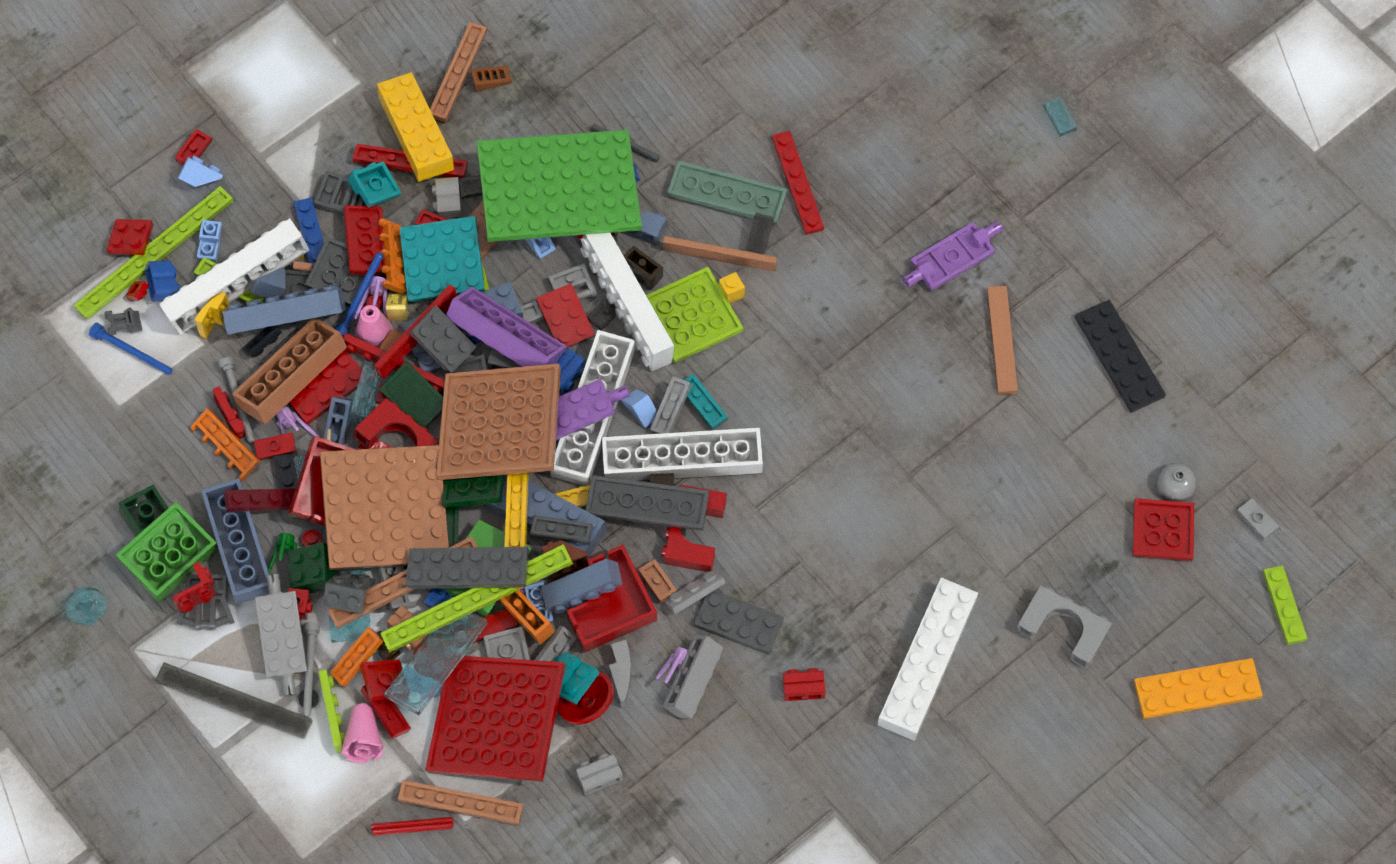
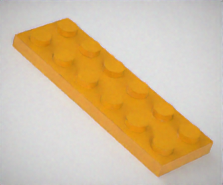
M1253 658L1134 679L1143 719L1261 699L1263 697Z

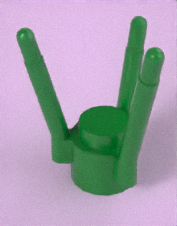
M279 534L268 565L269 574L278 551H280L278 561H282L284 553L297 549L298 543L294 542L295 536L293 534Z

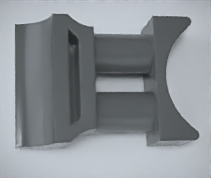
M131 307L124 310V313L113 314L112 310L104 312L105 319L111 322L108 328L109 336L116 335V330L143 331L139 311H134Z

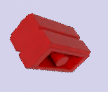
M809 668L807 672H799L797 669H791L783 673L784 702L825 699L826 691L823 670L819 671L818 668Z

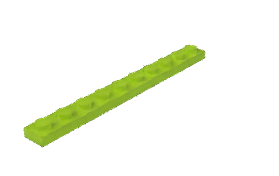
M219 186L150 242L144 255H134L75 303L74 308L88 321L146 273L145 267L149 261H161L201 228L202 220H212L234 202L233 198Z
M564 544L528 561L526 586L573 564ZM524 587L472 588L380 634L388 651L392 652Z

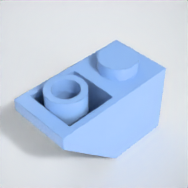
M193 155L192 158L187 157L178 178L197 187L219 180L223 174L220 173V168L212 164L208 167L202 164L204 160Z

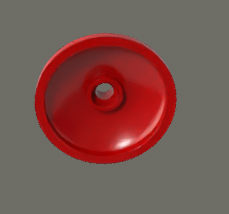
M600 672L577 704L559 697L558 713L566 722L575 725L586 724L596 720L608 709L612 702L614 687L607 675Z

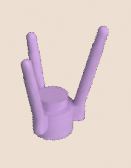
M379 276L372 278L354 315V319L358 318L369 292L374 295L372 303L374 306H376L378 296L383 294L384 315L387 316L386 302L388 289L383 287V281H386V279Z
M289 407L282 408L276 414L279 420L277 425L281 429L282 434H286L285 426L286 428L292 426L298 431L299 428L295 424L297 421L311 435L320 437L295 412L292 413Z
M677 647L675 652L671 653L670 658L656 675L655 679L658 680L672 663L673 665L664 680L665 683H668L676 667H681L688 650Z

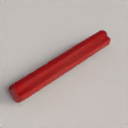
M443 817L373 823L371 825V832L375 836L452 829L453 818Z

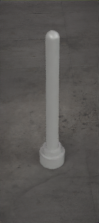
M225 357L220 359L218 364L220 370L226 373L233 393L239 388L233 372L235 370V362L233 357ZM235 401L240 419L245 427L244 432L248 443H254L255 437L248 415L239 409Z
M316 622L304 623L303 631L307 637V672H305L303 715L305 717L311 715L315 638L320 633V624Z

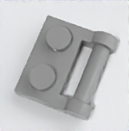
M584 264L548 277L553 290L572 283L574 289L584 285L588 288L576 293L579 300L589 296H597L594 284Z

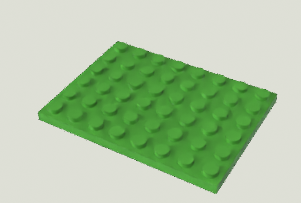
M629 130L477 141L488 242L642 230Z

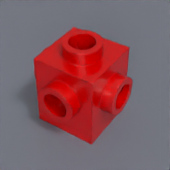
M289 588L288 592H296L300 621L301 619L307 620L308 613H312L313 601H311L309 590Z

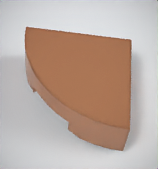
M293 261L291 270L310 272L312 271L313 264Z

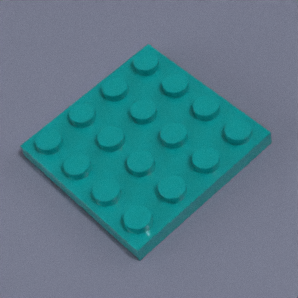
M476 216L400 227L409 303L436 299L449 284L455 287L457 295L471 287L480 292L485 291Z

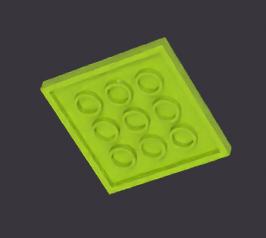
M709 267L646 295L674 344V364L744 331L743 326Z

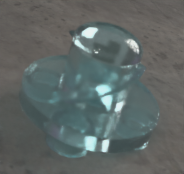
M82 587L68 596L65 602V610L67 616L72 621L92 625L103 615L107 604L104 595L99 590Z

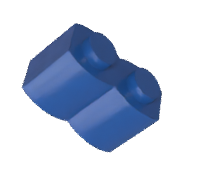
M172 261L148 262L145 272L152 302L163 301L166 297L172 296L180 290V285L177 284L175 279L177 275L176 267H173Z

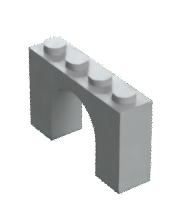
M1040 585L1018 623L1016 631L1034 641L1042 625L1050 617L1065 615L1072 618L1080 627L1081 638L1071 654L1070 661L1088 670L1112 623L1106 617L1092 613L1086 606H1079L1073 603V600L1069 597H1062L1056 594L1052 588Z

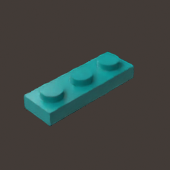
M694 374L684 379L692 384L686 397L711 430H714L728 420V416Z

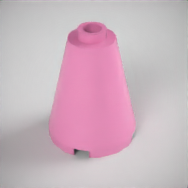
M367 305L360 312L355 328V337L380 348L390 330H393V326L376 306Z
M360 703L353 707L342 746V755L345 754L347 760L358 763H366L370 758L377 760L383 754V745L373 709L365 703Z

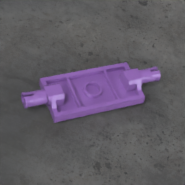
M998 220L986 228H978L974 222L968 224L913 257L910 263L915 270L903 276V282L909 288L918 281L924 280L931 291H934L995 254L990 238L1004 230L1001 224L998 225L1000 223Z
M600 378L560 396L556 440L616 414L613 408L614 403L630 397L626 385L609 392L606 391Z

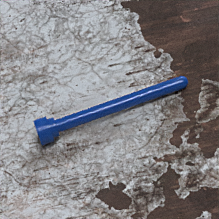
M380 252L375 255L342 323H339L334 328L341 333L342 338L345 333H350L349 325L383 258V254Z
M96 322L89 331L90 337L96 340L104 339L166 374L172 373V368L113 335L109 336L101 324Z

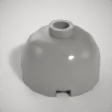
M1169 464L1161 470L1157 477V491L1167 501L1186 502L1195 492L1196 476L1190 467L1184 464Z

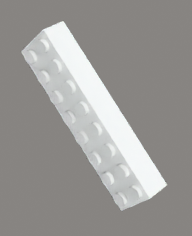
M289 218L286 221L280 222L273 230L263 233L256 241L248 243L238 253L231 254L223 263L213 266L212 270L206 274L199 275L191 284L181 287L174 295L166 297L159 305L178 333L182 335L196 326V316L216 295L224 292L229 303L234 301L238 296L251 289L258 278L279 268H284L308 252L309 248Z
M611 233L583 235V238H581L582 255L584 258H588L590 269L593 273L597 274L600 287L602 289L605 288L607 299L610 304H614L618 319L623 320L626 333L635 340V349L637 351L640 350L644 365L648 366L652 372L671 364L674 344Z
M597 330L578 388L600 378L606 391L611 392L622 387L635 352V340ZM615 402V405H613L614 410L616 408L617 402ZM613 415L560 438L555 452L554 471H550L551 477L582 486L590 485L603 446L602 437H606Z
M760 428L602 437L604 477L642 481L650 480V474L674 473L675 479L762 473L763 469Z
M944 578L940 579L879 716L878 726L913 741L916 740L977 601L978 592Z

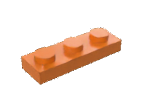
M367 627L329 673L341 686L346 687L360 670L362 662H367L384 640L372 628Z

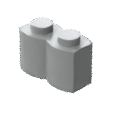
M458 177L435 179L436 185H432L433 196H437V201L433 202L434 213H438L439 216L444 218L461 217Z

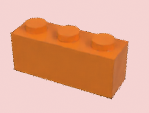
M520 590L499 599L506 610L539 645L555 633L551 623Z

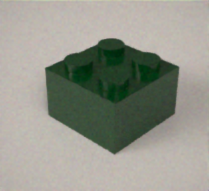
M154 484L118 503L119 512L135 537L168 509Z
M321 542L288 551L290 588L309 590L310 593L325 590L326 582L336 574V570H329L327 544Z

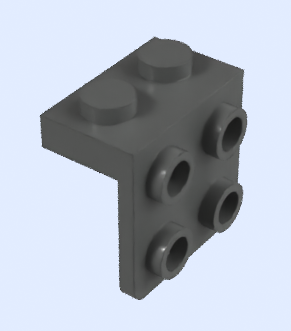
M346 570L337 572L325 584L323 606L362 614L365 608L366 592L375 584V579L370 578L366 574L354 575Z

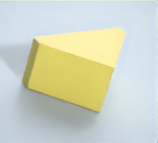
M407 293L388 294L386 312L389 321H408Z

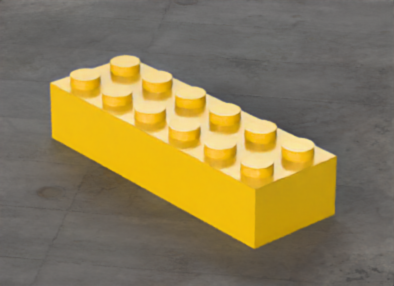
M413 73L377 83L378 98L418 182L453 171V156Z

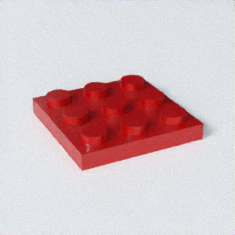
M1135 498L1132 557L1192 561L1194 554L1195 503Z

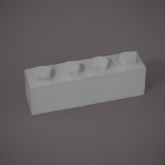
M695 635L662 707L678 718L692 719L724 647L707 635Z

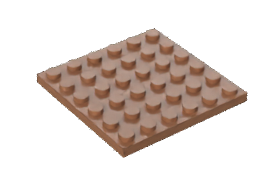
M548 364L447 373L445 375L440 448L436 475L438 480L554 471L561 374L560 365Z
M440 445L320 452L329 570L408 565L409 549L449 548L446 510L442 505L443 480H438L436 476Z

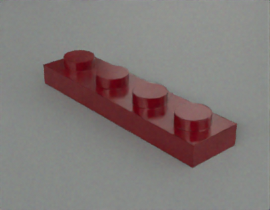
M295 489L226 490L223 495L227 512L288 510Z

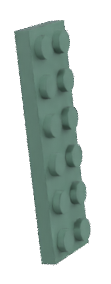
M679 160L667 192L669 197L774 225L778 223L787 195V189Z

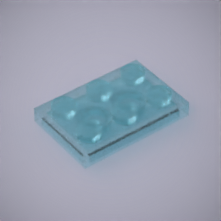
M368 361L364 362L350 412L355 427L370 414V407H373L375 403V390H378L380 385L377 371L373 363Z

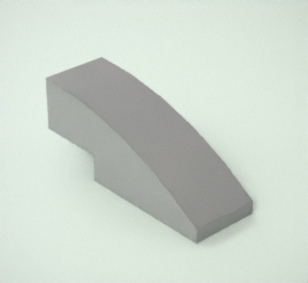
M627 640L611 644V652L615 663L609 665V672L621 708L626 705L631 683V663Z

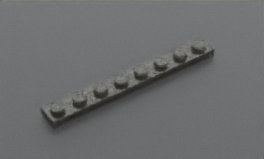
M163 662L155 679L156 683L305 739L313 722L312 718Z

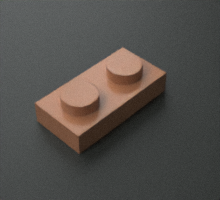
M655 559L638 569L639 574L660 603L670 597L671 594L677 592Z

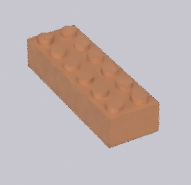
M312 318L232 393L239 409L264 425L267 424L347 348L341 333L321 320Z

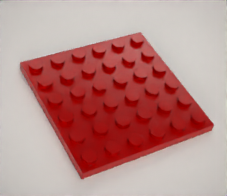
M452 655L453 664L445 674L425 770L428 773L543 782L566 665L563 662Z

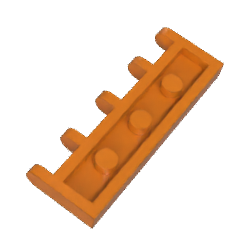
M379 219V225L383 227V233L379 236L380 240L384 241V249L380 252L385 257L386 266L382 267V272L386 274L387 279L383 281V287L403 294L407 291L400 236V227L402 226L386 219Z
M206 408L191 425L190 429L192 431L200 428L205 433L201 439L204 443L211 440L218 447L214 452L216 456L221 455L223 452L231 460L227 464L229 469L236 466L242 472L238 477L240 481H244L261 462L211 409Z

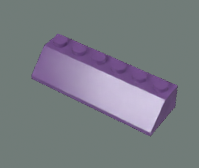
M474 287L453 298L446 314L455 325L460 326L470 335L482 340L484 344L493 347L501 355L507 356L522 367L556 364L567 348L561 342Z

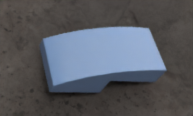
M202 220L199 234L200 243L197 252L198 261L205 257L214 263L217 262L222 222Z
M544 582L524 587L527 599L548 621H553L552 612L546 610L541 589V587L545 586Z

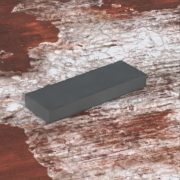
M534 515L530 536L589 545L593 524Z

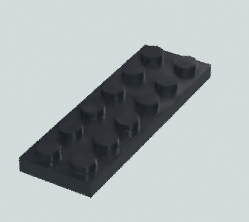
M1110 299L1075 315L1077 323L1130 413L1165 398L1164 390Z

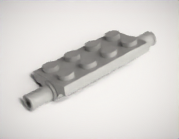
M273 574L274 583L272 576L268 575L266 578L269 594L255 597L266 678H282L283 695L290 696L289 687L291 695H296L294 676L297 673L307 672L296 592H281L279 574Z

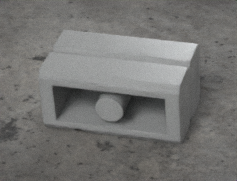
M603 754L597 758V761L592 763L589 761L583 762L575 769L585 796L623 781V774L614 754Z

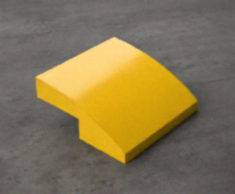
M221 292L212 298L196 316L195 323L200 337L207 339L215 323L223 326L224 317L222 312L227 309V306H230L226 293Z

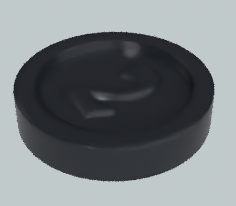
M313 689L311 709L319 702L318 693ZM304 690L300 692L298 697L299 704L302 707L304 703Z

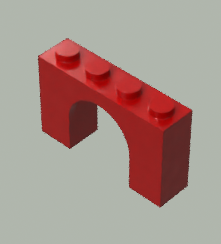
M387 398L355 427L353 438L367 449L382 435L393 431L409 436L415 447L439 445L440 441L430 435L425 427L419 426L409 414L401 411L396 403L390 402Z
M680 484V487L693 488V489H701V490H708V489L697 488V487L686 486V485H681V484ZM708 490L710 496L706 515L723 518L727 493ZM667 527L665 538L668 539V543L663 545L661 557H664V564L703 572L712 571L715 547L691 543L683 537L680 528Z

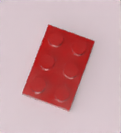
M572 283L536 298V302L552 337L567 346V348L595 337Z

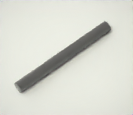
M595 123L591 127V130L594 132L609 131ZM630 141L631 150L658 162L660 155Z

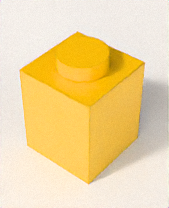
M736 272L719 279V286L729 304L745 297V286Z

